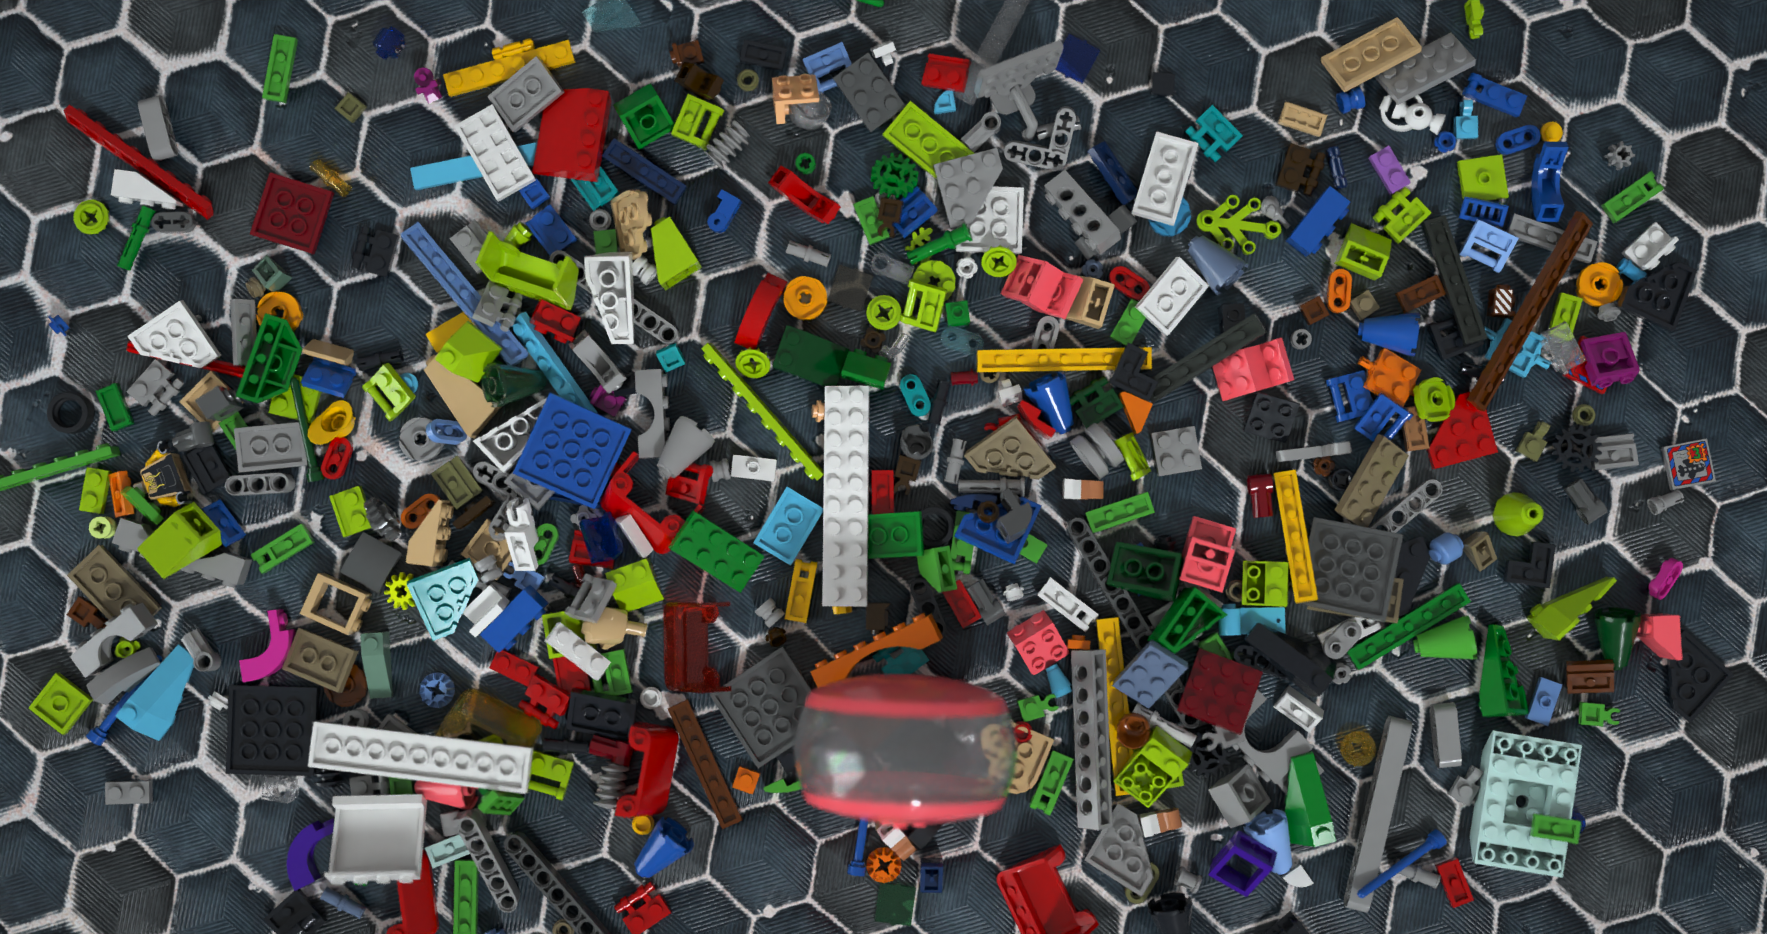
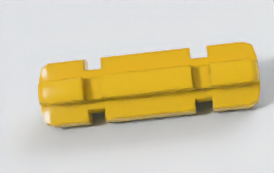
M529 38L523 40L522 43L518 41L503 45V48H493L492 55L497 60L533 50L535 45L533 40Z

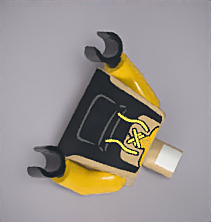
M170 439L158 442L157 449L145 463V468L140 471L143 481L135 483L133 488L138 487L144 494L148 493L151 500H157L163 505L176 507L182 504H191L192 500H188L187 495L193 493L180 455L175 453L168 454L175 451L174 447L169 448L168 446Z

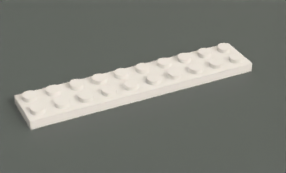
M825 386L822 606L867 607L869 386Z
M316 721L313 723L308 767L526 794L529 788L533 748Z

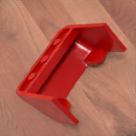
M633 451L612 477L601 497V507L614 519L631 514L654 551L659 554L669 553L671 551L669 545L685 523V520L678 515H669L660 524L626 497L633 487L632 478L627 473L639 459V453ZM699 504L694 511L701 514L706 507Z
M423 849L420 880H413L412 883H401L397 880L402 923L391 926L386 934H436L439 929L432 867L427 852Z

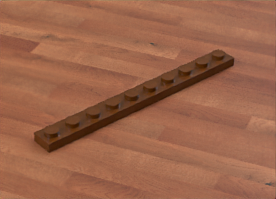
M1576 211L1569 221L1568 226L1558 240L1539 276H1537L1531 290L1526 295L1524 302L1504 333L1502 340L1493 352L1491 359L1471 390L1467 400L1477 410L1485 412L1592 227L1593 223L1584 212Z

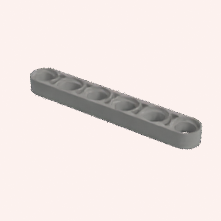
M1434 479L1424 481L1368 528L1376 529L1378 525H1383L1386 531L1396 533L1442 494L1441 483ZM1429 483H1433L1437 488L1433 496L1428 495L1426 492V486ZM1412 497H1416L1420 501V506L1416 510L1409 506V500ZM1395 511H1400L1403 514L1401 523L1397 524L1392 520V514Z

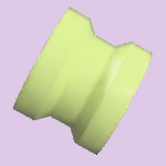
M95 517L89 524V532L95 538H111L115 535L117 523L111 517Z

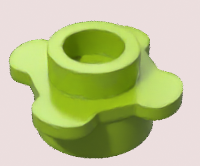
M121 637L116 646L115 655L126 658L136 653L141 645L138 641H129Z

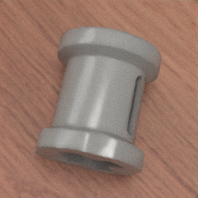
M1182 866L1178 869L1174 878V885L1186 887L1194 894L1198 891L1202 882L1201 875H1194L1186 871L1185 867Z

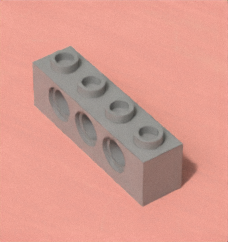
M1063 170L1044 185L1047 201L1052 206L1055 204L1059 208L1058 212L1064 220L1069 219L1071 221L1073 230L1077 235L1080 236L1082 234L1086 238L1085 242L1092 251L1096 250L1101 255L1121 239L1119 229L1066 170ZM1067 196H1071V197H1072L1070 200H1067V201H1064V200H1063V199H1064L1065 197H1067ZM1080 211L1085 212V214L1081 216L1076 215ZM1093 226L1099 227L1096 231L1090 230Z

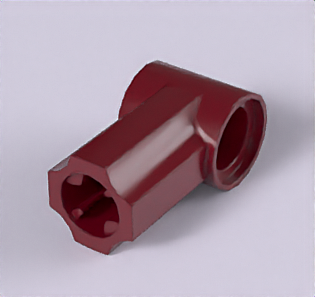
M1271 474L1248 475L1247 489L1249 495H1251L1253 518L1273 516L1271 500L1273 481Z
M593 735L588 753L611 759V762L618 765L630 766L634 749L630 746L629 741L613 740Z

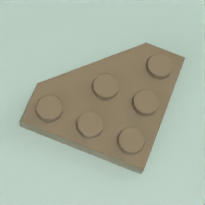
M1017 415L964 452V456L977 472L981 473L994 472L999 473V475L1013 477L1018 475L1039 480L1056 468V463Z

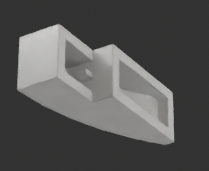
M148 647L110 666L86 686L94 701L107 705L122 691L129 693L161 663L153 648Z

